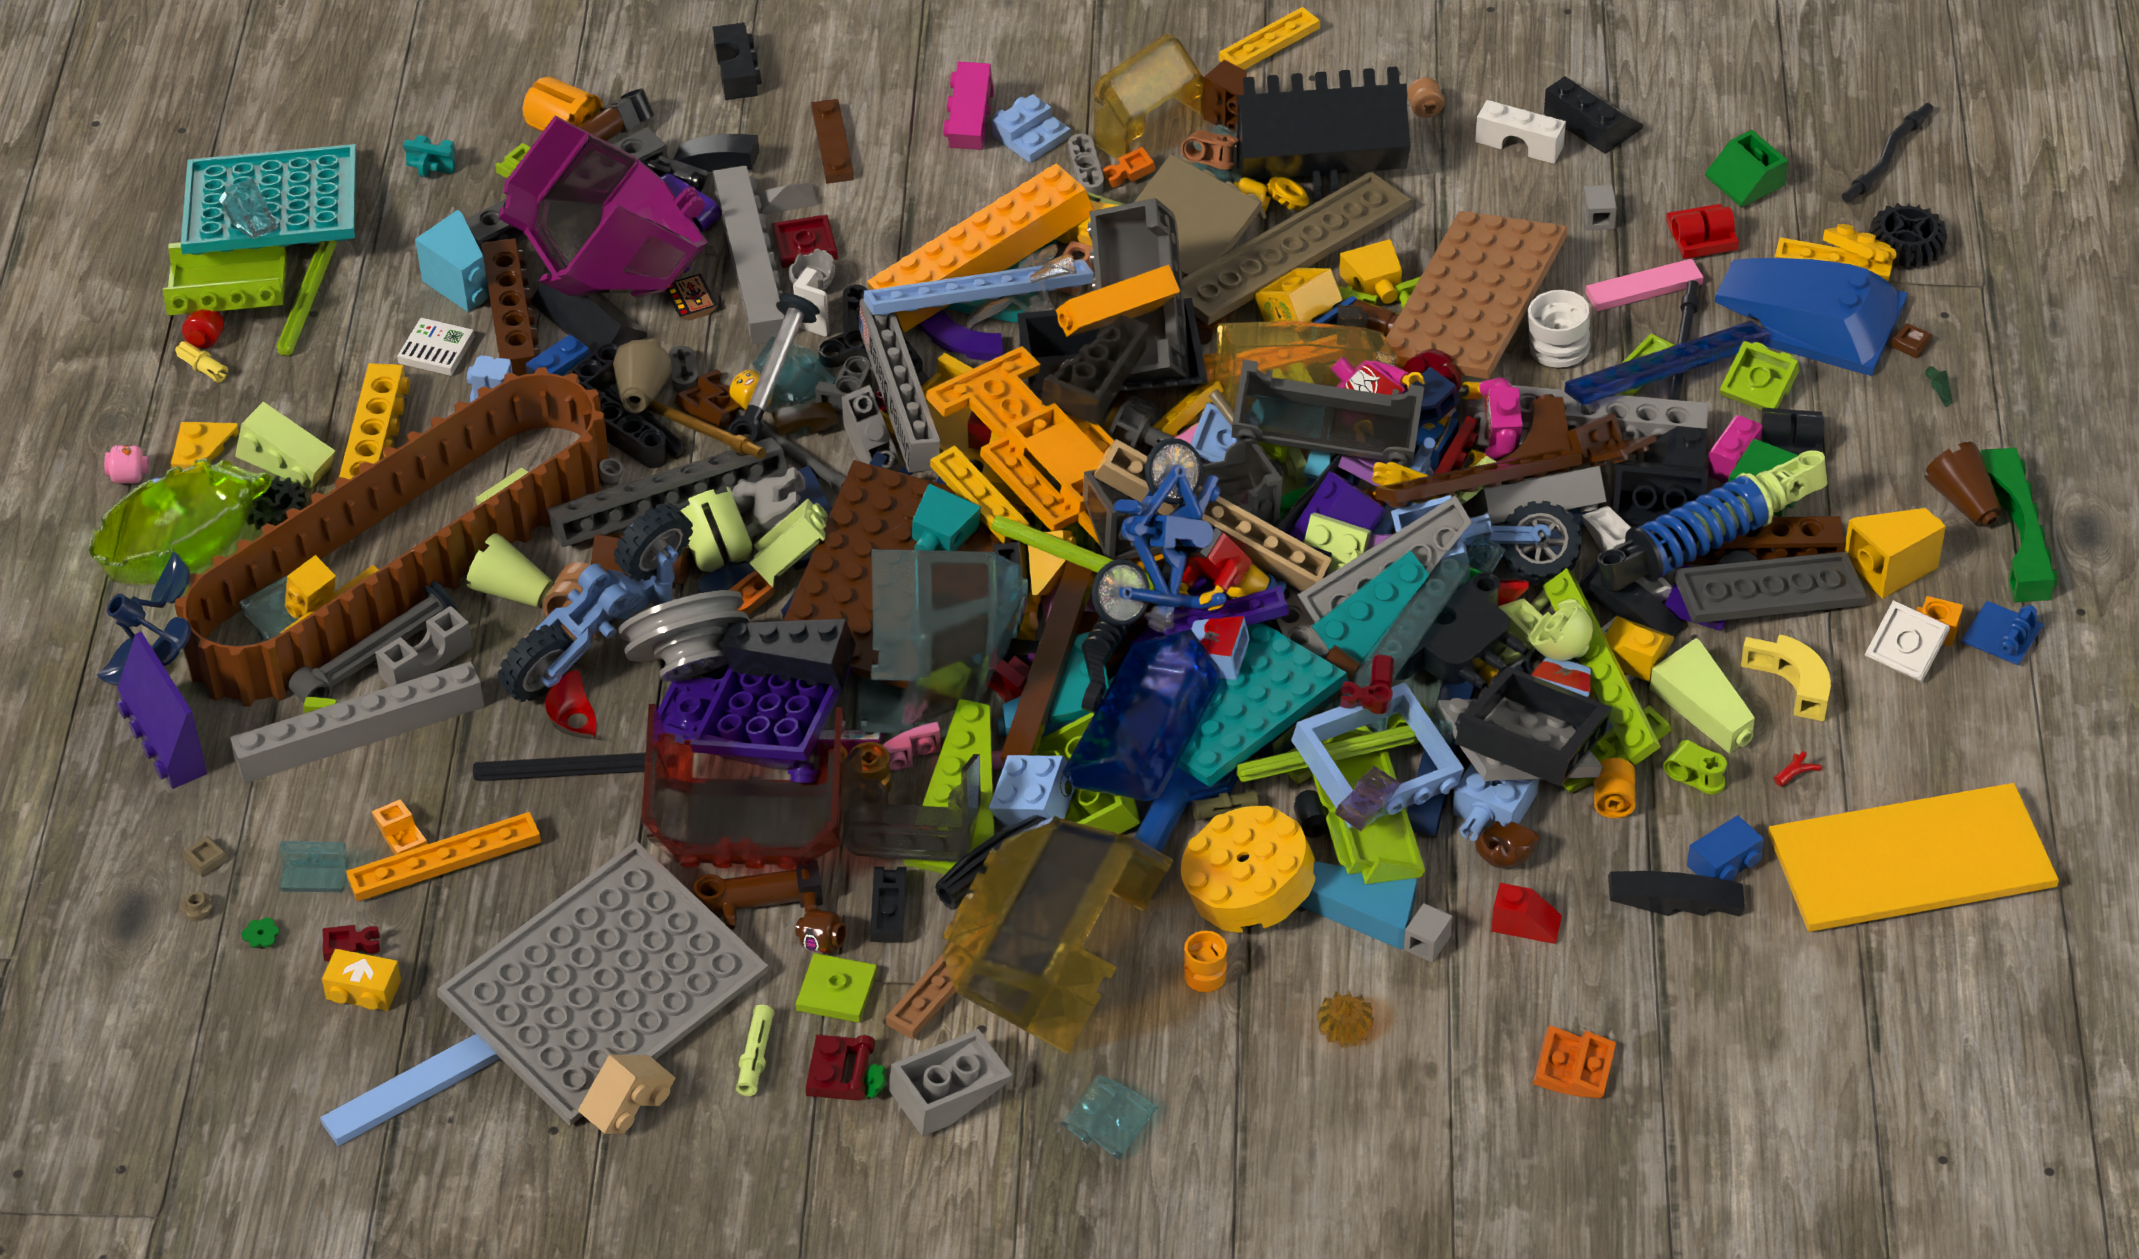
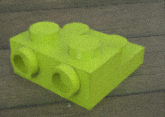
M1743 341L1719 389L1720 395L1762 410V408L1778 409L1784 394L1788 395L1799 373L1798 360L1788 353L1781 352L1779 354L1771 351L1761 343L1754 342L1752 344Z

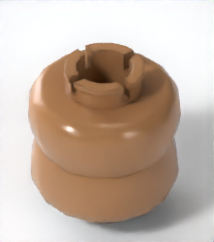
M1423 77L1415 80L1408 87L1407 98L1416 116L1430 118L1440 113L1445 104L1444 95L1441 93L1440 86L1436 80Z

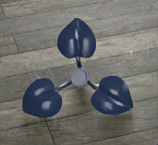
M173 551L153 590L151 601L138 599L135 596L130 599L123 594H117L110 601L107 608L108 615L117 620L116 624L121 626L130 638L122 643L107 666L97 674L101 680L111 685L117 686L119 684L135 637L130 627H138L142 624L160 636L152 649L163 666L170 664L187 644L191 635V627L188 621L181 617H174L168 622L164 631L145 620L146 613L142 607L164 608L166 602L170 604L175 603V599L180 598L184 593L190 580V571L176 552Z

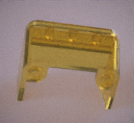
M1171 34L1163 35L1104 74L1097 81L1094 88L1095 145L1118 160V158L1130 153V142L1144 133L1146 114L1171 97L1177 99L1199 115L1203 114L1204 77L1178 38Z

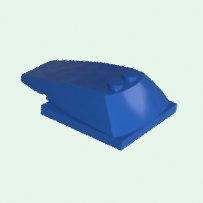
M1748 258L1732 261L1716 293L1715 302L1740 315L1757 318L1760 324L1765 326L1760 343L1767 347L1873 376L1905 306L1908 293L1896 290L1878 274L1851 264L1815 259Z

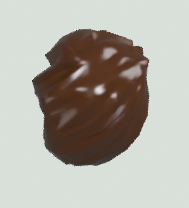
M1496 821L1479 835L1475 842L1476 850L1490 865L1503 869L1512 868L1523 864L1533 854L1540 836L1535 831L1518 823L1510 822L1506 827H1503L1499 821Z

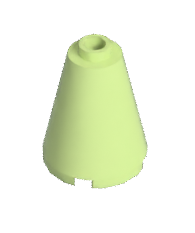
M497 533L492 534L485 541L489 547L484 552L479 550L470 566L466 580L471 583L467 584V587L539 608L552 588L553 581L503 536Z

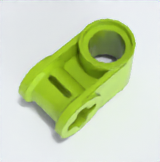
M1681 741L1664 762V771L1670 778L1692 786L1709 795L1718 794L1725 788L1726 782L1723 776L1727 768L1725 757L1698 746L1692 741Z

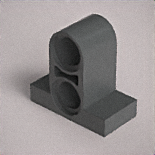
M863 356L848 358L835 384L818 382L815 388L816 402L832 403L836 414L843 415L842 396L868 385L872 387L870 361Z

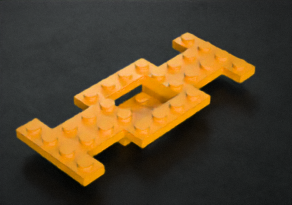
M1023 346L927 390L926 399L943 417L968 406L999 438L981 447L980 456L1051 531H1058L1077 521L1099 544L1083 499L1084 472L1098 468L1106 450L1114 440L1077 402L1062 409L1055 403L1046 406L1025 385L1022 380L1039 373L1040 363ZM1033 455L1062 485L1060 493L1027 458ZM1097 506L1093 510L1105 540L1107 511L1104 506ZM1162 553L1153 554L1158 567L1165 565L1166 562ZM1140 557L1127 559L1136 563L1147 573ZM1105 575L1100 581L1108 592L1112 586L1125 585V583Z

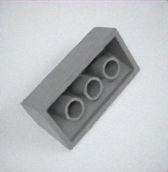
M1600 466L1549 474L1545 477L1524 479L1521 482L1503 483L1498 487H1483L1471 500L1479 516L1489 513L1491 525L1503 526L1507 516L1514 513V509L1520 505L1522 507L1527 506V503L1531 501H1536V504L1542 503V501L1551 502L1550 505H1561L1566 513H1569L1568 509L1579 507L1581 513L1597 510V504L1606 502Z

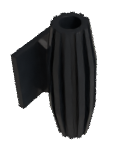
M1033 815L1002 829L963 856L935 885L936 893L941 902L950 910H956L991 893L994 903V916L1005 920L1015 916L1030 901L1038 900L1047 889L1046 848L1054 840L1052 835L1054 827L1047 818Z

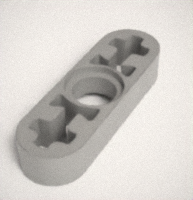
M1075 134L1068 140V154L1075 179L1086 188L1087 192L1100 196L1104 191V178L1093 139L1087 134ZM1079 147H1082L1084 152L1080 153ZM1083 163H1089L1093 166L1089 168H1082L1079 165ZM1092 178L1093 185H1090L1089 182H1087V179Z

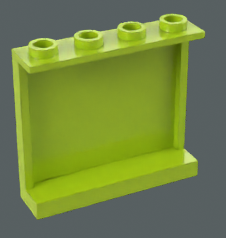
M181 242L169 243L168 250L171 262L168 287L162 289L167 316L190 314L202 309L223 311L283 305L287 268L286 247L276 245L256 250L244 248L234 249L230 252L212 251L193 255L182 254Z

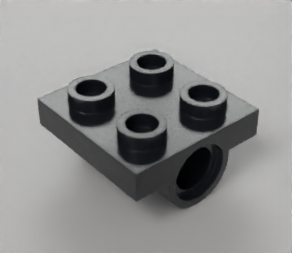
M1762 408V442L1797 455L1812 450L1822 452L1824 416H1822V412Z

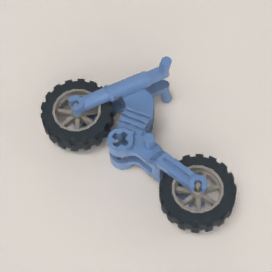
M1428 437L1424 439L1413 459L1412 465L1407 468L1428 476L1434 474L1430 466V457L1435 446L1433 438ZM1407 501L1406 506L1391 507L1386 502L1383 507L1387 510L1372 534L1396 533L1391 511L1417 503ZM1531 501L1527 503V506L1522 507L1520 505L1514 509V513L1507 516L1503 526H1492V533L1489 532L1466 538L1467 541L1464 543L1468 556L1501 558L1503 562L1505 561L1508 571L1517 574L1518 579L1530 580L1531 584H1539V582H1545L1546 584L1566 568L1572 571L1576 566L1582 543L1579 524L1575 523L1574 516L1570 512L1566 513L1561 505H1550L1551 502L1542 501V503L1537 504L1536 501ZM1554 530H1557L1562 537L1560 539H1549ZM1563 545L1558 555L1549 548V546ZM1547 554L1551 558L1550 560L1539 561L1540 555Z
M663 503L659 504L655 509L650 508L645 511V515L642 517L638 516L634 520V524L628 526L623 532L625 535L619 538L617 542L618 548L614 550L615 563L628 576L621 571L611 569L606 571L598 563L587 567L578 579V584L583 588L582 592L580 593L577 589L572 590L568 594V599L572 602L568 607L556 608L536 629L529 632V636L521 638L517 642L518 645L510 649L507 653V659H503L500 665L502 669L498 671V682L516 701L525 702L526 699L532 701L538 695L541 697L547 693L550 687L552 688L568 673L567 670L592 646L593 635L597 631H600L607 639L615 635L616 629L609 623L613 618L628 620L633 613L641 611L652 601L653 606L672 601L673 563L683 553L682 549L687 547L690 542L688 538L693 534L691 529L693 527L692 522L672 503H667L666 505ZM562 624L575 636V641L563 630Z

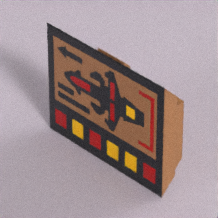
M701 273L675 280L666 289L679 317L685 320H693L710 315V312H713L718 306Z

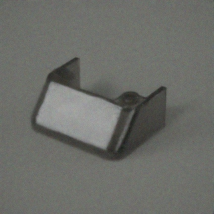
M855 747L841 763L844 844L850 853L865 857L958 862L970 852L981 804L980 754H973L961 769V784L954 787L950 792L948 807L888 804L886 787L876 779L862 778L861 748Z

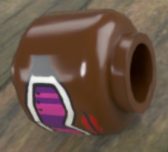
M810 909L807 911L803 918H799L795 928L796 936L799 937L800 944L805 950L823 954H831L837 948H840L845 941L847 932L846 924L842 922L841 917L837 913L820 909Z

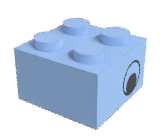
M1008 755L989 810L1004 829L1033 815H1039L1040 818H1047L1052 823L1054 831H1060L1079 777L1063 756Z

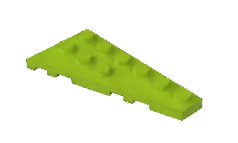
M959 699L903 858L904 865L946 874L963 856L994 836V815L989 810L993 798L990 705Z

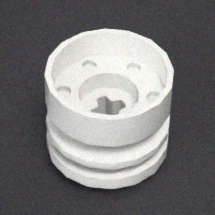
M1551 290L1533 299L1528 308L1529 349L1532 357L1544 366L1554 368L1569 367L1578 364L1586 358L1590 350V312L1587 301L1579 294L1567 290Z

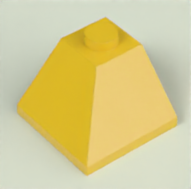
M1071 531L1044 532L1076 545L1075 537L1071 536ZM1028 545L1032 595L1047 596L1060 583L1067 560Z
M1616 616L1605 634L1622 671L1650 682L1652 668L1662 661L1674 640V636Z

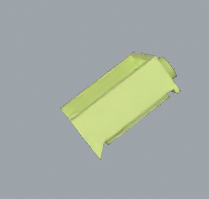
M806 499L754 544V547L759 552L754 555V559L750 561V564L772 587L774 586L776 575L778 577L781 576L820 542L819 538L822 541L825 539L826 532L824 528L826 527L828 517L826 511L818 503L813 504L809 499Z

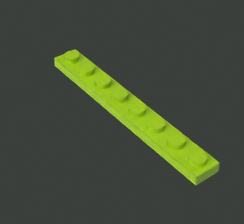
M1566 568L1543 585V588L1555 612L1560 610L1556 606L1557 604L1568 599H1576L1590 616L1593 624L1592 638L1588 644V651L1579 660L1582 665L1591 669L1590 682L1600 703L1612 707L1609 721L1628 759L1637 765L1661 746L1574 574Z

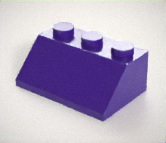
M1329 471L1289 535L1304 543L1310 515L1314 512L1371 530L1372 534L1387 509L1353 483ZM1310 546L1331 558V552Z

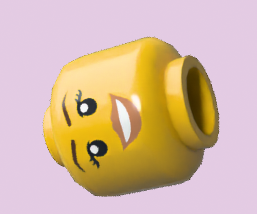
M751 369L737 374L729 390L730 396L745 411L761 376L760 373ZM771 395V398H770V400H769V402H768V405H769L770 402L772 401V395Z

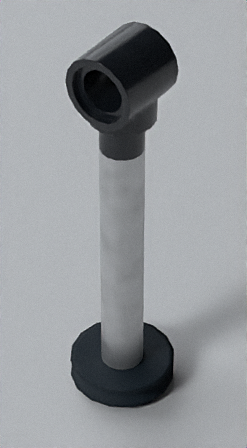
M783 293L779 296L780 301L776 303V307L785 315V318L744 416H739L738 419L731 423L728 429L729 433L736 436L751 435L750 439L753 443L760 441L759 436L763 429V425L760 423L801 323L816 322V315L820 313L819 308L814 303L798 295Z

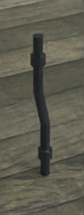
M1925 103L1917 111H1911L1904 118V122L1888 135L1879 162L1865 175H1859L1852 182V186L1842 194L1844 202L1850 203L1859 194L1866 193L1872 187V183L1889 168L1897 142L1911 130L1914 131L1923 124L1924 119L1933 111V106L1930 103Z

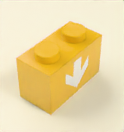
M335 949L322 977L327 1000H332L339 1004L348 1003L363 1006L370 1010L378 1009L389 1011L402 981L397 960Z

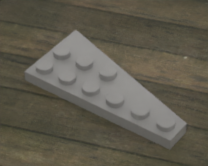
M1453 496L1300 592L1297 596L1315 623L1409 550L1412 551L1428 574H1430L1436 564L1450 550L1472 521L1457 497Z

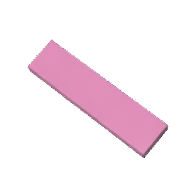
M1688 259L1586 285L1585 293L1595 310L1601 311L1686 289L1687 282L1690 280H1695L1699 285H1703L1704 277L1694 261Z

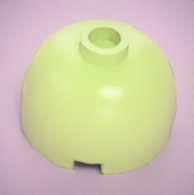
M1568 599L1556 605L1560 610L1555 614L1551 615L1548 611L1535 625L1530 636L1534 641L1531 644L1542 655L1557 661H1567L1574 657H1582L1588 651V644L1592 638L1593 624L1590 616L1576 599Z

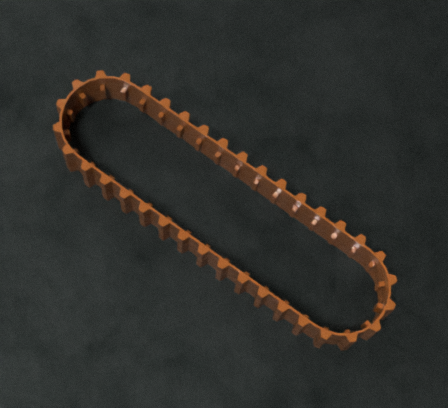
M538 367L534 374L516 376L511 372L505 374L504 382L491 389L484 386L477 390L478 398L469 404L461 401L454 404L455 412L444 419L438 416L430 420L431 428L420 434L412 431L407 434L408 442L398 449L390 446L383 449L384 458L374 464L368 462L361 463L359 465L360 473L351 479L343 477L336 479V488L326 495L317 492L311 495L312 504L302 510L291 508L286 511L287 519L279 525L274 526L267 523L262 526L263 535L254 541L240 540L237 542L238 551L227 558L220 555L212 558L213 567L203 574L192 573L186 596L175 599L174 604L177 617L188 621L191 627V635L183 651L192 682L203 681L208 687L210 698L217 701L224 696L240 699L243 707H251L257 699L274 697L278 701L287 698V690L290 689L289 680L294 672L305 666H310L313 669L320 668L426 599L424 587L426 585L431 587L432 581L439 583L443 588L448 587L455 590L460 587L459 578L469 572L478 551L484 552L489 547L485 541L492 534L497 533L503 536L511 544L517 540L526 543L531 540L530 531L539 525L551 527L547 508L582 498L585 494H594L600 491L599 465L602 460L609 458L604 413L601 412L597 390H585L579 384L578 375L574 373L563 377L557 374H549L546 367ZM547 427L565 429L581 436L572 445L283 633L267 641L246 646L221 645L206 639L210 632L221 623L285 583L289 574L316 555L319 559H322L506 439L520 432Z

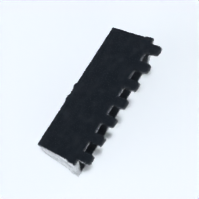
M1398 67L1387 68V85H1376L1374 69H1364L1363 86L1352 87L1350 70H1341L1339 72L1340 88L1328 89L1326 72H1316V90H1304L1302 74L1295 73L1291 75L1292 91L1280 92L1278 76L1269 75L1267 77L1268 93L1256 94L1254 77H1244V95H1237L1236 138L1238 139V145L1236 146L1235 166L1239 170L1241 178L1266 179L1312 175L1314 200H1321L1320 176L1329 175V192L1332 194L1338 190L1337 173L1407 169L1411 147L1407 110L1408 93L1407 83L1400 84Z
M1184 298L1190 375L1186 379L1176 380L1174 378L1163 379L1159 382L1140 381L1137 383L1109 384L1101 377L1099 371V363L1102 361L1101 351L1097 344V334L1100 333L1099 328L1066 337L1064 329L1058 322L1056 310L1017 313L1020 347L1023 346L1040 363L1039 373L1024 379L1023 382L1040 400L1206 384L1208 380L1192 298Z

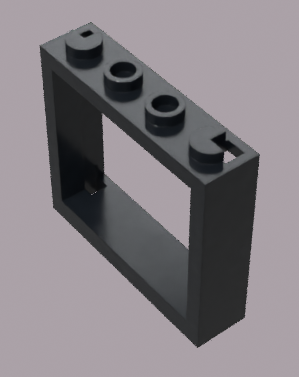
M1507 666L1500 675L1493 677L1488 688L1484 687L1481 690L1476 701L1472 700L1467 711L1459 714L1455 722L1456 730H1458L1455 744L1562 786L1605 735L1612 707ZM1503 698H1507L1575 725L1579 729L1559 751L1484 721V719Z

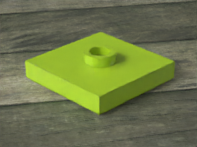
M813 953L795 1004L796 1011L860 1023L877 974V965Z

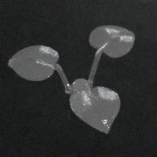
M1052 244L1020 260L1015 269L1043 265L1041 270H1038L1029 278L1031 283L1039 282L1041 291L1029 299V307L1014 295L1001 296L999 299H985L970 313L967 321L969 331L973 325L1001 312L1011 302L1015 303L1025 312L1056 310L1048 295L1044 280L1076 274L1073 256L1065 254L1053 259L1058 251V247L1056 244Z

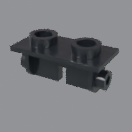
M661 155L655 161L650 160L648 168L659 177L669 173L689 186L694 187L699 192H702L709 171Z

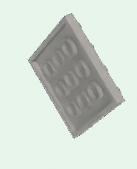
M1453 698L1451 700H1438L1435 712L1455 740L1458 732L1456 730L1457 726H1455L1457 717L1460 713L1467 711L1472 700ZM1502 699L1484 719V721L1559 751L1576 732L1570 723L1509 699ZM1461 747L1484 781L1541 779ZM1590 751L1568 778L1600 777L1602 765Z

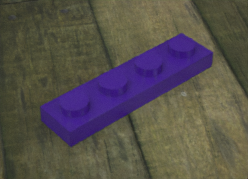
M1278 586L1227 600L1221 608L1209 611V608L1194 609L1169 616L1170 620H1160L1168 647H1171L1173 637H1189L1193 623L1197 620L1244 616L1246 626L1288 615L1289 611L1282 588Z

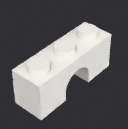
M1486 100L1477 116L1475 142L1502 149L1509 136H1517L1526 142L1528 157L1555 164L1564 147L1566 121Z

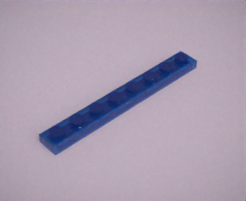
M1748 321L1566 381L1564 392L1581 405L1591 404L1594 401L1612 397L1618 393L1636 389L1642 385L1660 381L1666 377L1684 373L1687 370L1708 365L1723 358L1732 357L1738 353L1743 341L1752 344L1754 342L1763 345L1768 344L1770 333L1753 321Z

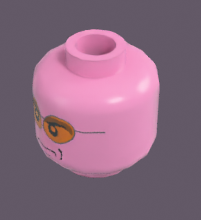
M114 445L110 452L105 453V476H110L111 481L116 484H138L142 480L143 474L149 473V456H143L142 449L137 445Z

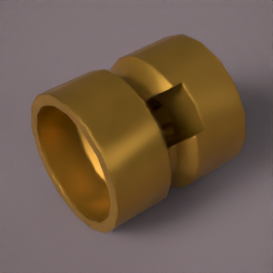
M864 742L853 747L848 758L852 793L863 801L874 802L883 799L891 791L892 786L888 750L876 742Z

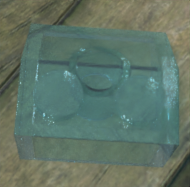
M771 336L752 363L760 374L763 371L776 337ZM792 344L775 385L774 394L784 402L788 403L791 400L803 404L816 398L815 388L819 381L835 384L837 379L810 349Z

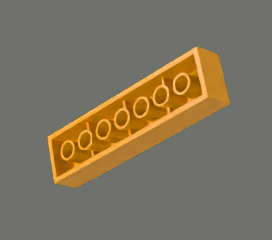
M1056 163L867 280L869 289L873 290L1004 271L1090 217V211H1093L1086 188ZM946 304L943 307L919 308L911 312L898 311L895 312L900 329L905 333L950 304Z

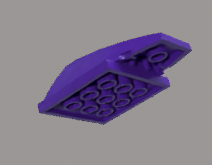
M729 666L724 677L721 679L702 677L672 681L650 724V728L653 732L670 740L691 747L694 753L714 754L757 766L787 769L799 760H808L841 690L832 689L830 684L821 683L819 687L808 685L806 680L795 678L792 682L782 681L779 676L771 674L765 678L732 672ZM849 667V670H848L846 679H847V677H848V675H849V672H850V670H851L850 667Z

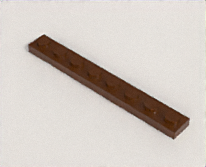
M1557 449L1375 487L1376 499L1388 502L1391 507H1403L1407 505V501L1426 502L1430 501L1431 496L1435 495L1439 497L1454 496V491L1458 490L1474 492L1478 490V486L1482 485L1485 487L1501 486V481L1521 482L1524 481L1525 476L1545 477L1549 471L1558 473L1568 472L1570 467L1582 465V453L1567 449Z

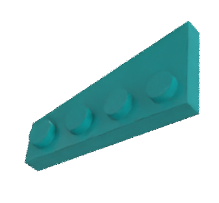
M1409 550L1312 624L1311 628L1329 651L1336 645L1361 662L1428 578L1429 574L1412 551Z

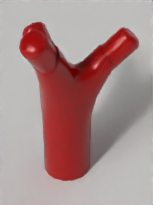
M1801 751L1799 755L1794 754L1791 763L1774 776V781L1778 786L1782 787L1796 775L1811 770L1821 771L1822 766L1811 763L1803 764L1802 762L1807 753Z

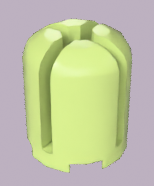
M728 486L725 493L715 494L714 489L693 496L688 499L690 505L680 510L693 524V527H691L693 534L688 538L690 540L688 545L697 567L702 571L713 572L725 566L705 514L711 512L732 563L744 561L752 551V542L734 500L731 488Z

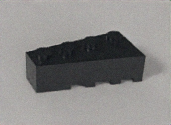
M846 619L729 623L721 647L732 672L765 678L770 674L777 675L782 681L792 682L795 678L806 680L808 685L817 687L821 683L830 684L832 689L842 691L856 643Z

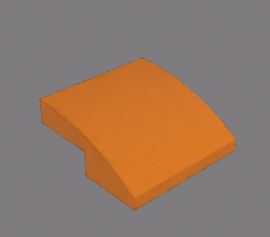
M1550 1025L1544 1035L1532 1084L1559 1093L1579 1097L1602 1098L1616 1042L1587 1030L1580 1037Z

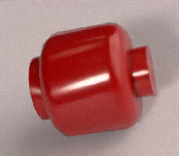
M204 309L194 311L188 315L183 323V336L188 343L196 348H210L215 345L222 334L224 320L218 311Z

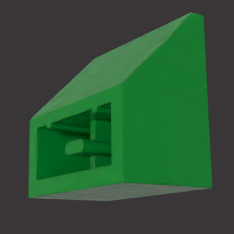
M1751 129L1727 143L1706 171L1705 177L1742 208L1785 186L1788 160Z

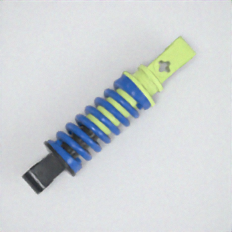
M1813 450L1803 452L1798 457L1784 464L1757 474L1756 477L1750 473H1742L1736 479L1725 483L1722 488H1715L1709 494L1699 496L1695 501L1686 502L1682 508H1674L1669 514H1662L1655 521H1648L1643 526L1630 528L1626 532L1624 543L1606 550L1598 556L1602 587L1606 590H1620L1642 577L1647 581L1656 582L1662 576L1672 572L1673 569L1680 568L1683 565V561L1692 562L1696 559L1697 555H1706L1710 548H1720L1723 541L1732 542L1735 540L1736 535L1744 536L1750 529L1753 531L1771 524L1773 512H1778L1784 509L1786 505L1798 501L1802 497L1827 485L1824 454Z

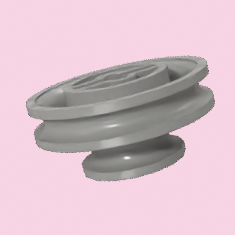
M719 590L694 594L654 606L629 618L618 629L621 639L631 642L624 650L626 658L636 662L664 660L666 666L659 671L661 680L666 682L694 678L727 665V658L724 651L720 649L719 643L723 641L728 624L749 622L748 615L745 612L737 611L743 604L741 593L732 590Z

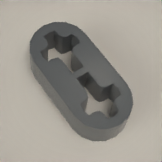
M677 346L672 348L668 353L672 363L671 379L674 390L679 393L697 385L698 371L694 351L690 347ZM684 359L685 363L680 364L679 360ZM682 376H687L688 380L683 381Z

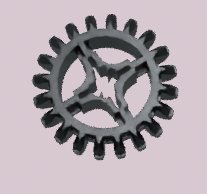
M1909 202L1906 206L1896 203L1894 208L1886 206L1884 211H1878L1876 217H1873L1869 233L1876 236L1875 239L1895 249L1896 258L1893 260L1895 268L1898 265H1903L1906 269L1909 266H1915L1919 269L1921 264L1929 266L1931 261H1937L1938 257L1943 253L1947 240L1945 222L1939 219V214H1932L1931 208L1921 209L1920 204L1917 207L1911 206Z

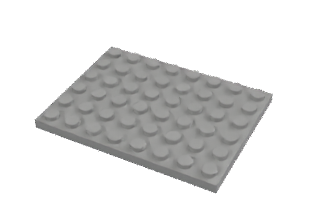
M635 841L437 989V996L571 1126L583 1117L578 1109L609 1054L649 1055L656 1060L767 974L769 966L639 842Z

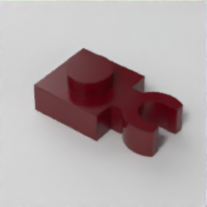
M355 925L322 928L323 957L325 962L331 960L335 949L355 953L361 950L370 954L380 952L379 940L369 941L380 938L377 926L366 927L361 932L356 931Z

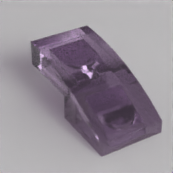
M1373 766L1359 779L1355 789L1338 805L1335 814L1362 831L1382 810L1401 783L1376 766Z

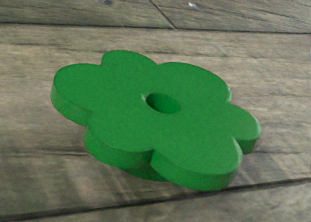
M267 917L260 921H250L248 928L241 932V937L244 941L249 942L251 948L259 946L267 948L275 943V937L279 935L280 931L275 926L274 920Z
M872 1064L869 1067L864 1082L867 1086L864 1099L869 1097L873 1099L884 1089L886 1084L885 1066Z

